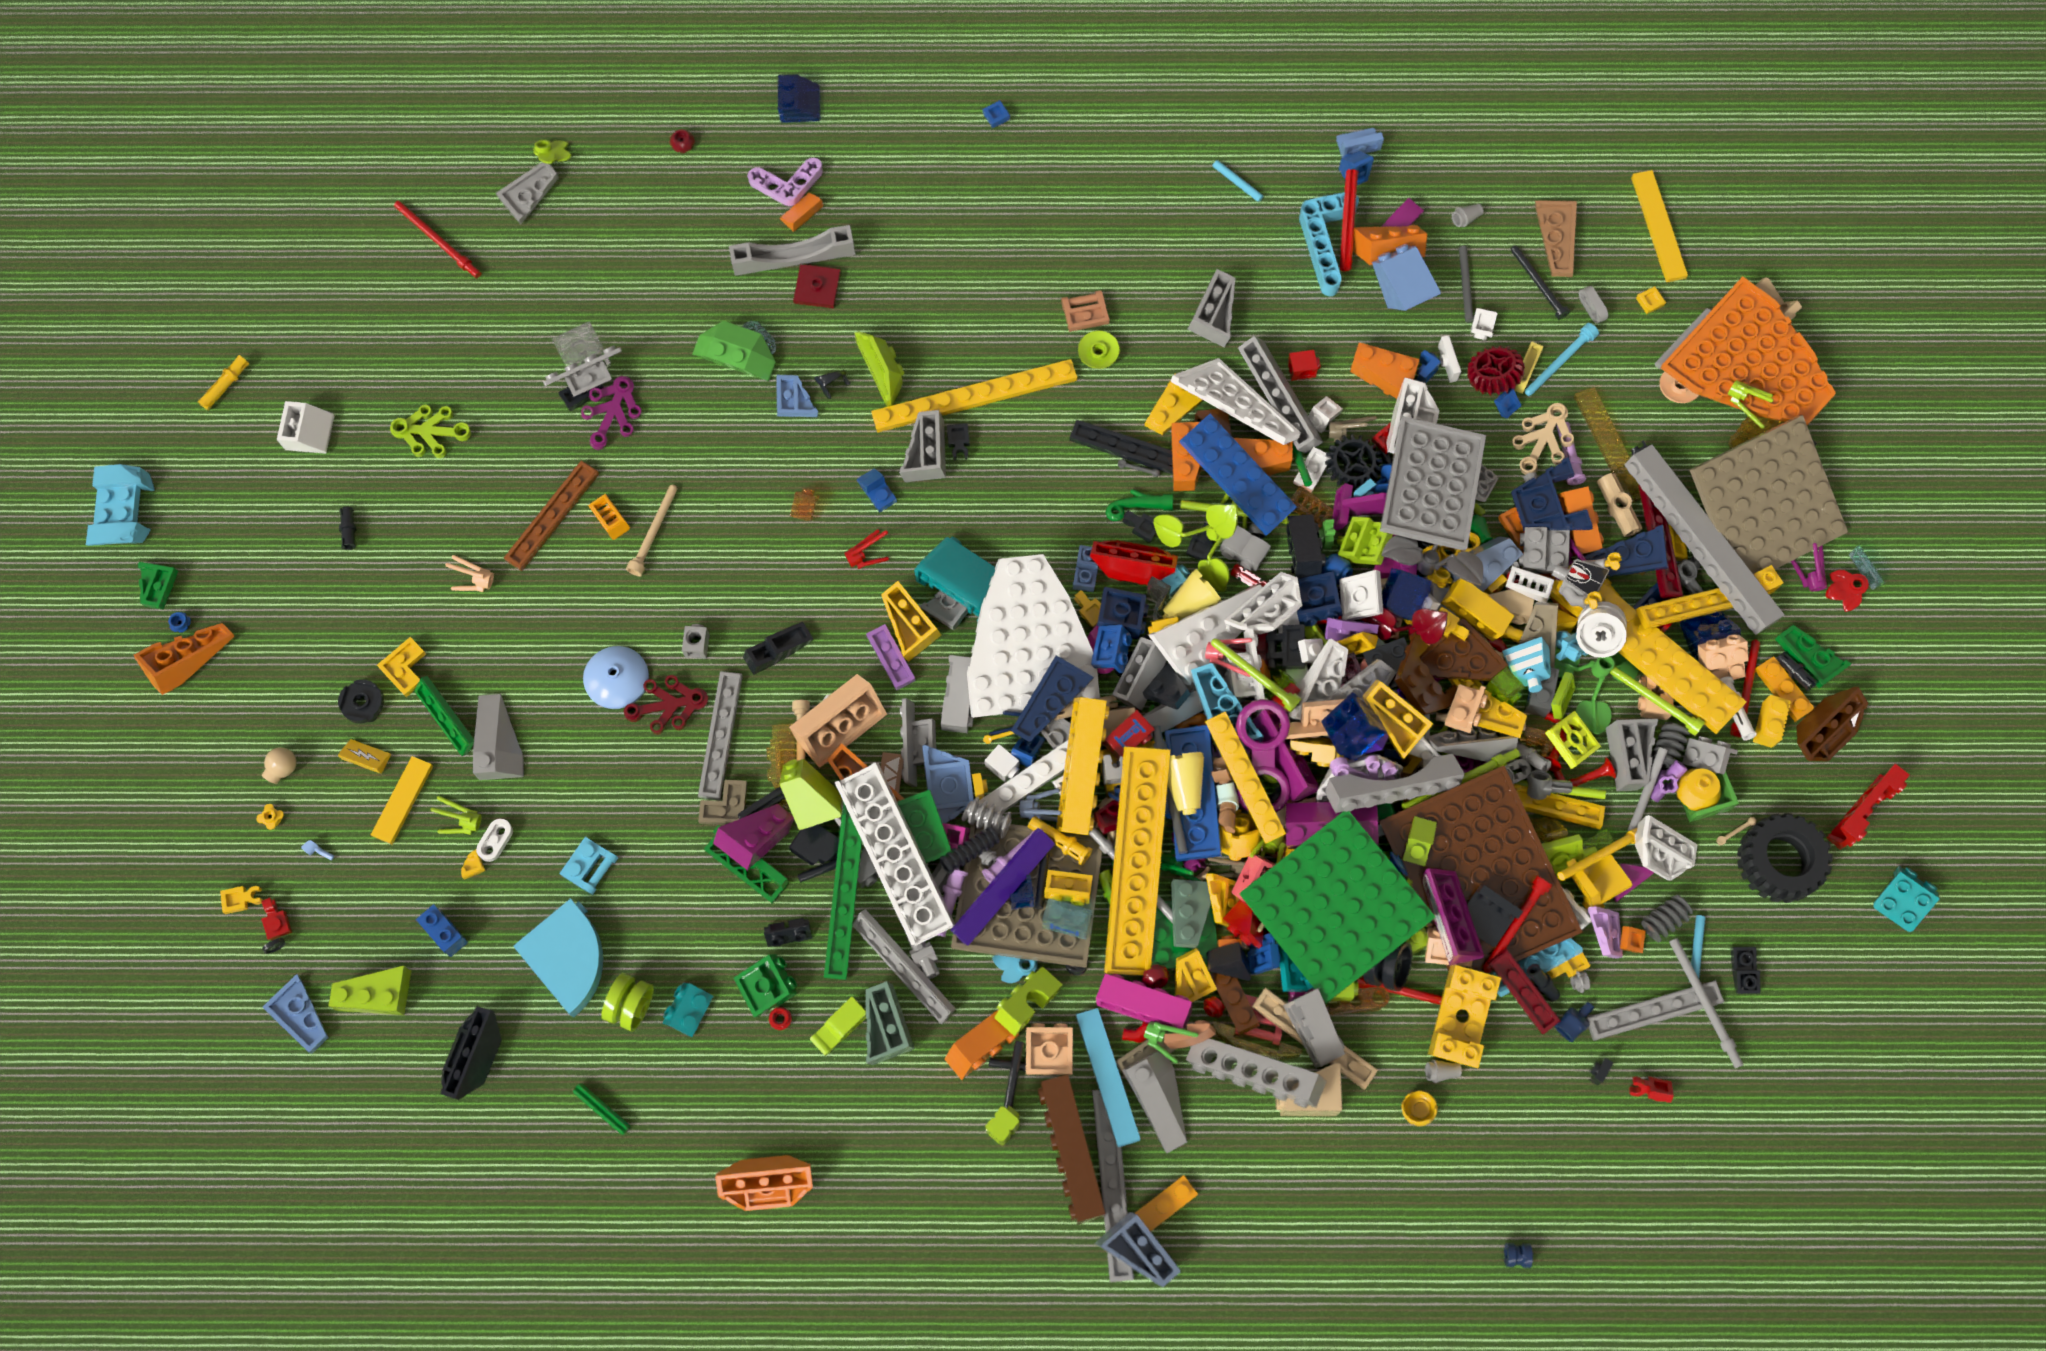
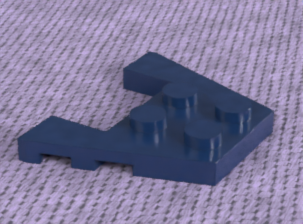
M1569 457L1561 460V463L1554 468L1550 467L1545 470L1546 473L1538 478H1532L1511 491L1523 531H1525V527H1547V530L1593 529L1587 509L1564 515L1553 483L1574 477Z

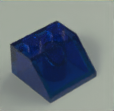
M798 74L778 75V113L780 122L820 121V85Z

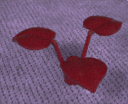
M1383 607V614L1366 617V623L1379 625L1377 634H1371L1378 636L1381 640L1389 639L1392 636V631L1409 630V637L1412 633L1416 632L1425 643L1435 644L1442 638L1445 632L1448 612L1422 608L1413 614L1412 624L1396 628L1394 627L1397 622L1395 615Z

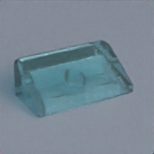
M1860 545L1857 546L1849 556L1860 573L1867 578L1871 589L1874 590L1884 585L1886 582Z

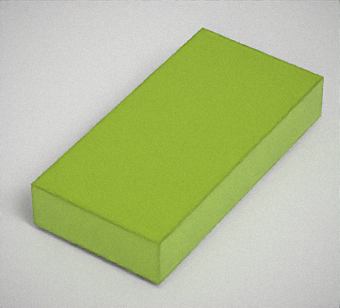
M1564 673L1551 703L1554 719L1562 720L1576 689L1572 673Z

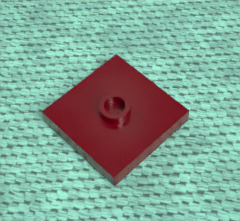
M800 264L793 298L794 304L834 309L841 270Z

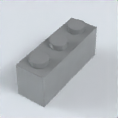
M1140 638L1112 696L1125 705L1135 707V709L1141 711L1147 701L1142 692L1163 669L1167 661L1152 640Z

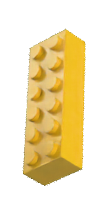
M1083 697L1074 698L1059 811L1062 814L1058 815L1056 830L1088 835L1089 831L1093 830L1094 818L1091 817L1092 808L1095 809L1097 803V795H1094V790L1100 781V773H1097V768L1103 759V751L1100 750L1101 741L1104 742L1106 737V728H1103L1104 719H1108L1109 706H1106L1107 701Z

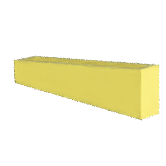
M1531 342L1523 359L1525 365L1524 378L1521 379V384H1516L1514 391L1523 394L1544 346Z

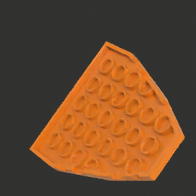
M1744 277L1732 287L1661 366L1663 371L1693 393L1737 409L1740 408L1730 402L1732 397L1728 395L1736 380L1773 394V402H1768L1751 394L1747 396L1745 401L1740 399V402L1754 415L1786 422L1798 415H1803L1807 426L1836 394L1832 385L1827 381V375L1824 371H1821L1814 351L1800 332L1797 333L1791 325L1792 321L1790 318L1785 317L1779 309V303Z

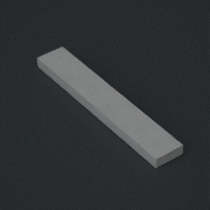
M720 671L698 792L699 798L721 801L743 677L741 673Z
M866 909L860 912L853 922V927L940 1024L946 1022L955 1011V1007Z
M1716 980L1702 984L1713 1006L1724 1003ZM1693 987L1586 1019L1590 1024L1588 1028L1592 1039L1595 1041L1704 1008Z

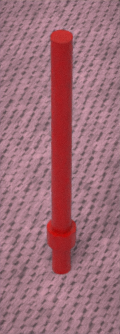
M398 200L394 203V207L457 261V265L461 269L467 270L476 279L481 276V272L472 265L470 259L457 252L402 202Z

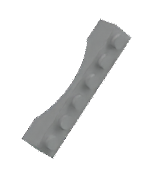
M850 225L830 228L813 238L792 244L761 245L748 242L729 246L735 276L855 255Z
M1454 754L1433 757L1419 772L1397 780H1371L1352 774L1331 777L1328 780L1325 793L1335 813L1348 812L1354 809L1369 808L1378 804L1393 803L1398 800L1413 799L1418 796L1433 795L1450 790L1461 784L1464 772Z

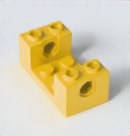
M1457 965L1450 966L1428 1051L1429 1055L1479 1068L1484 1048L1483 1045H1480L1490 1002L1491 1000H1496L1501 977ZM1460 1009H1464L1468 1013V1019L1464 1023L1456 1019V1013Z

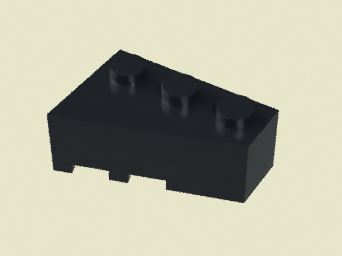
M1313 514L1287 516V542L1289 555H1291L1293 562L1291 573H1295V577L1298 579L1321 574L1322 566L1326 565L1325 554L1321 553L1322 539L1318 538L1319 525L1314 522Z

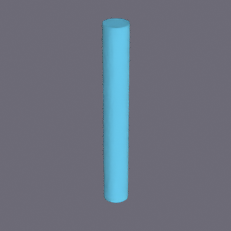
M1216 160L1213 167L1256 201L1260 202L1263 195L1220 161Z
M1702 915L1696 916L1691 965L1698 978L1706 918Z

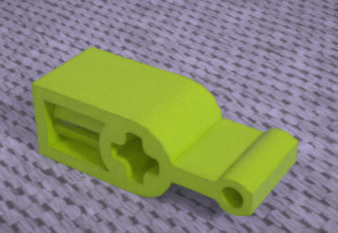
M851 996L810 1040L827 1056L832 1049L846 1039L866 1019V1010Z

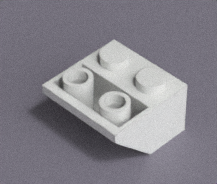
M285 401L277 441L285 450L327 453L334 414L307 403Z

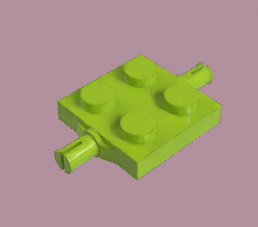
M1579 834L1542 843L1557 878L1558 873L1567 868L1566 862L1573 858L1579 862L1597 852L1595 846L1583 849V840Z

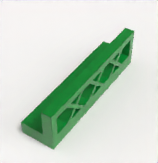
M718 825V826L714 829V831H713V833H714L715 836H716L718 827H720L719 825ZM714 836L706 845L704 851L773 904L789 885L787 878L763 859H759L749 869L760 871V880L750 881L747 878V870L743 866L733 867L730 865L729 855L726 853L716 854L711 850L715 845L713 844ZM721 857H727V862ZM774 882L779 887L772 896H769L764 892V883Z

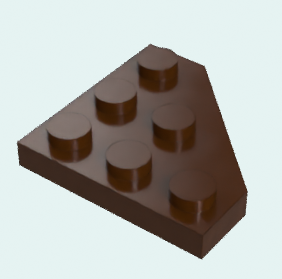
M1464 618L1460 620L1458 625L1469 630V636L1465 641L1453 633L1448 638L1443 635L1437 643L1431 644L1419 656L1421 661L1428 666L1433 678L1492 681L1508 668V664Z

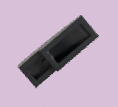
M802 621L766 637L764 642L746 649L743 659L753 675L791 656L813 641V637Z

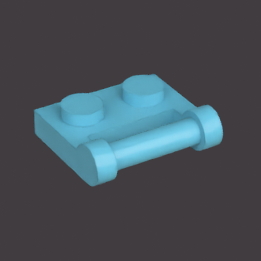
M585 837L559 874L593 895L596 891L595 887L611 864H615L618 857ZM603 856L605 859L588 883L584 882L596 862Z

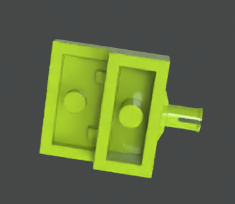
M1352 517L1346 535L1338 536L1337 543L1341 545L1338 555L1346 558L1351 563L1381 565L1384 559L1382 551L1393 534L1381 532V522H1374L1367 517Z

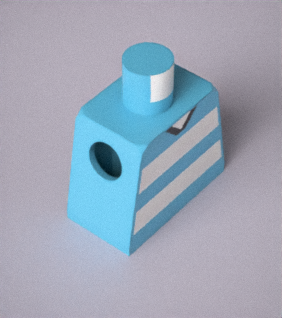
M1539 637L1503 650L1502 652L1508 666L1521 687L1528 686L1529 691L1532 693L1542 690L1541 681L1551 676L1550 649L1545 640Z

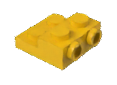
M1304 737L1291 740L1290 750H1296V754L1309 755V752H1312V761L1317 762L1318 766L1330 767L1332 760L1339 757L1344 758L1345 746H1341V739Z

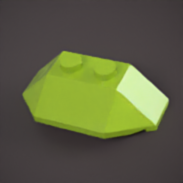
M860 331L854 332L856 343L886 407L893 406L903 385L902 376L904 375L901 364H896L894 360L896 354L893 347H888L886 341Z

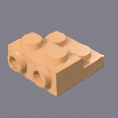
M1729 635L1724 639L1709 640L1704 644L1698 645L1699 663L1719 679L1723 677H1732L1733 680L1745 677L1744 662L1748 661L1747 641L1740 635Z
M1041 1023L1031 1024V1027H1026V1075H1072L1073 1028H1068V1024H1054V1027H1045V1024Z

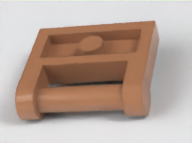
M1102 290L1095 291V294L1069 299L1068 297L1061 298L1069 332L1109 324ZM1092 302L1098 303L1073 309L1070 308L1071 306L1082 305Z

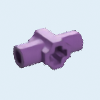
M1676 760L1667 770H1660L1650 798L1658 803L1666 793H1674L1679 788L1677 781L1688 770L1686 766ZM1665 779H1667L1668 781L1669 779L1671 780L1669 784L1667 782H1665V784L1663 783Z

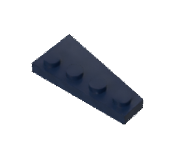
M1663 525L1657 526L1646 533L1637 534L1636 537L1626 541L1623 540L1615 543V545L1606 549L1603 548L1584 556L1586 560H1598L1607 558L1611 553H1619L1622 559L1619 562V569L1613 570L1609 566V572L1606 577L1669 568Z

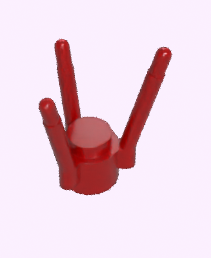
M877 529L857 545L844 552L852 568L857 566L858 569H861L864 566L888 561L889 557H883L863 562V559L866 558L863 550L887 535L888 531L885 530L880 533V530Z

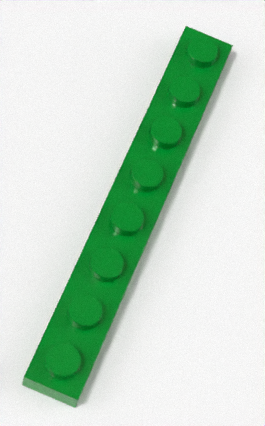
M844 801L824 978L847 980L862 849V839Z

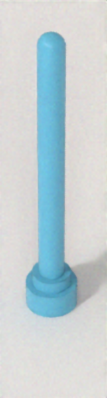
M1587 323L1581 329L1580 336L1526 388L1525 394L1527 396H1531L1585 342L1593 341L1599 335L1598 329L1593 324Z

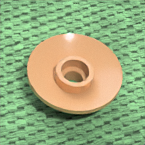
M1664 372L1659 383L1660 389L1669 400L1676 403H1688L1699 396L1668 373Z

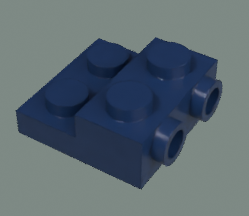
M1334 571L1298 579L1302 606L1297 610L1300 625L1313 626L1317 621L1325 619L1327 621L1328 618L1338 619V617L1343 616Z
M1104 587L1097 626L1123 625L1133 639H1138L1140 634H1144L1146 621H1142L1143 617H1147L1149 604H1145L1146 595Z

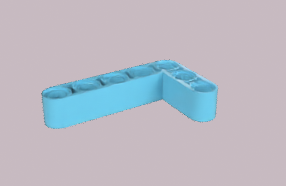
M1345 192L1306 200L1302 204L1299 215L1322 293L1326 296H1334L1338 293L1341 274L1325 223L1343 219ZM1356 194V208H1355V213H1356L1357 206H1358V202H1359V197L1357 196V194Z

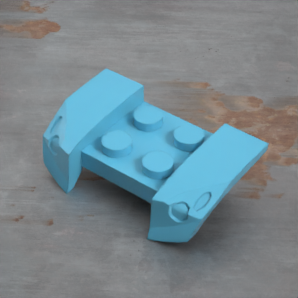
M118 464L94 467L92 486L97 489L94 523L93 525H88L86 545L143 543L151 529L137 523L141 489L155 491L150 474L140 467Z

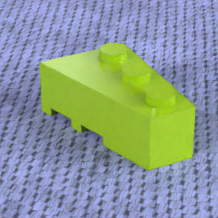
M400 966L332 983L328 1006L336 1011L404 1015L412 970L405 966Z

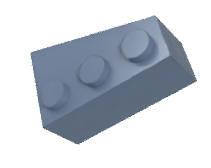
M1499 536L1470 551V553L1479 557L1483 564V582L1481 586L1476 584L1474 586L1483 592L1523 555L1510 538ZM1447 563L1443 564L1442 567L1450 572ZM1450 572V577L1455 582L1458 579H1460L1459 577L1455 576L1452 572Z
M1129 1212L1095 1242L1096 1245L1161 1287H1164L1181 1272L1139 1216L1132 1212Z

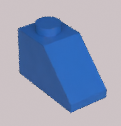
M1361 151L1353 154L1348 153L1341 159L1339 170L1344 179H1346L1347 170H1357V185L1368 181L1374 159L1371 155Z

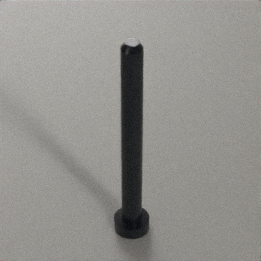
M1516 245L1512 246L1511 252L1554 308L1556 318L1561 320L1570 313L1568 307L1561 305L1519 247Z

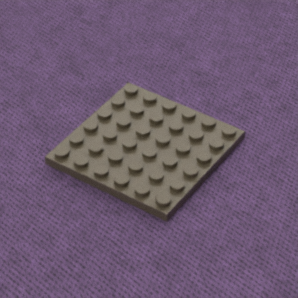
M1798 415L1690 469L1709 519L1752 574L1770 565L1777 569L1812 551L1813 543H1817V547H1820L1848 532L1803 415Z
M977 822L971 825L969 838H974V835L980 834V831L984 830L985 825L981 829L977 828ZM1011 824L1004 839H1001V833L998 835L1000 842L997 845L994 844L991 851H995L997 857L1005 856L1030 835L1033 830L1029 829L1028 826ZM1061 832L1067 837H1075L1077 842L1086 848L1091 847L1093 849L1089 859L1082 866L1075 858L1070 855H1064L1062 849L1055 844L1050 849L1048 870L1093 875L1089 904L1077 906L1071 904L1070 901L1054 903L1045 898L1043 909H1035L1039 862L969 946L963 944L953 933L951 949L1087 968L1102 858L1100 845L1090 835ZM978 855L977 858L971 859V862L966 863L964 866V871L968 872V875L965 876L961 887L963 892L959 896L955 924L990 884L982 874V870L989 867L982 864V860ZM1050 923L1053 924V929H1050ZM1073 932H1079V936H1076Z

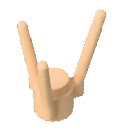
M452 555V559L476 571L450 563L445 564L446 567L472 575V583L476 584V586H452V590L484 592L485 588L490 589L492 586L494 573L490 570L483 569L455 555Z

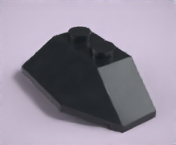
M476 1006L473 1013L460 1026L442 1069L441 1095L460 1100L485 1084L502 1041L494 1011Z

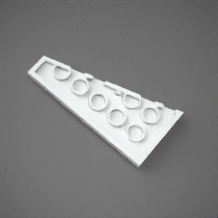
M1219 358L1172 376V383L1283 445L1299 439L1301 432Z
M1260 584L1187 616L1179 622L1164 627V629L1149 634V637L1185 685H1190L1193 682L1192 669L1210 664V660L1205 658L1208 642H1211L1214 638L1219 640L1235 639L1243 631L1226 624L1225 619L1262 588Z

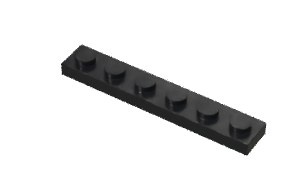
M1076 419L1069 441L1173 475L1172 450Z

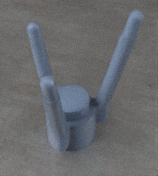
M1057 788L1036 795H1027V800L1020 801L1021 818L1032 819L1037 816L1041 820L1057 822V817L1047 815H1061L1062 812L1059 810H1041L1040 803L1035 802V800L1059 793L1060 789Z

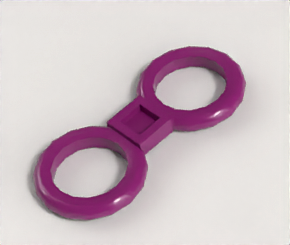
M1261 699L1252 701L1242 709L1237 718L1236 729L1238 737L1243 744L1251 748V764L1257 776L1263 774L1271 775L1280 783V796L1272 803L1275 812H1278L1289 799L1290 786L1284 773L1275 767V748L1280 746L1287 738L1290 721L1287 712L1281 705L1272 700ZM1260 709L1273 711L1278 715L1281 722L1280 731L1276 737L1265 742L1252 739L1247 734L1245 728L1250 714ZM1237 788L1236 791H1237V794H1238L1239 802H1240V804L1242 805V807H1243L1246 811L1249 812V810H1248V808H1247V806H1246V804H1245V802H1244V800H1243V798H1242V796H1241V794H1240V792H1239V790H1238V788Z

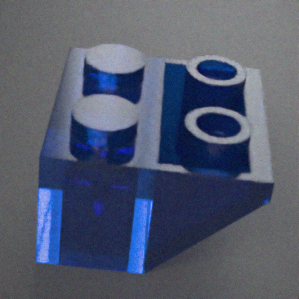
M1392 568L1382 591L1383 607L1390 610L1397 618L1412 621L1413 614L1417 610L1422 609L1423 602L1431 591L1432 581L1400 569Z
M1721 611L1680 622L1690 653L1698 660V645L1704 644L1709 640L1724 639L1729 635L1741 636V628Z
M1353 692L1321 721L1338 754L1354 761L1387 733L1379 716Z

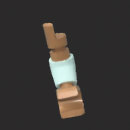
M1223 758L1213 759L1214 771L1211 773L1214 782H1219L1216 785L1217 807L1220 813L1219 824L1224 826L1226 831L1234 833L1235 813L1239 808L1238 794L1234 782H1230L1233 778Z

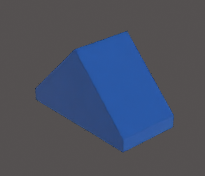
M1037 735L1031 742H1028L1020 737L1013 747L1011 754L1019 760V764L1029 767L1035 763L1046 739Z

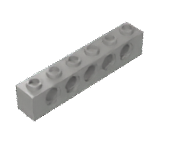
M1207 1039L1191 1046L1186 1061L1193 1065L1192 1069L1199 1073L1205 1074L1208 1071L1217 1079L1225 1081V1078L1232 1079V1083L1238 1086L1245 1087L1246 1084L1253 1086L1252 1089L1261 1094H1266V1091L1271 1092L1275 1098L1286 1101L1287 1098L1292 1099L1294 1104L1303 1108H1307L1308 1105L1317 1108L1326 1084V1080L1317 1073L1212 1039ZM1217 1056V1059L1211 1063L1212 1058ZM1237 1062V1066L1231 1070L1232 1065ZM1258 1069L1257 1073L1251 1077L1252 1072ZM1278 1075L1277 1081L1275 1083H1271L1272 1079ZM1299 1082L1298 1088L1292 1090L1293 1085Z

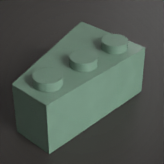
M886 981L866 989V1063L875 1065L914 1050L915 1048L893 984Z

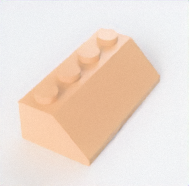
M856 674L789 728L797 742L820 768L828 762L827 759L841 744L847 747L885 717L887 713L872 685Z

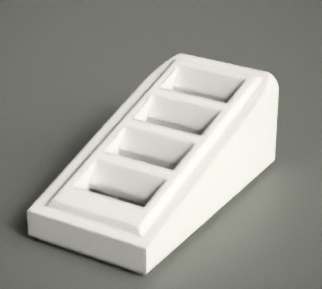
M1512 566L1506 587L1536 601L1546 603L1549 599L1554 579ZM1516 574L1520 576L1518 584L1514 583ZM1524 578L1528 580L1526 586L1522 585ZM1532 582L1536 583L1534 589L1530 588ZM1540 586L1544 587L1542 592L1539 591Z

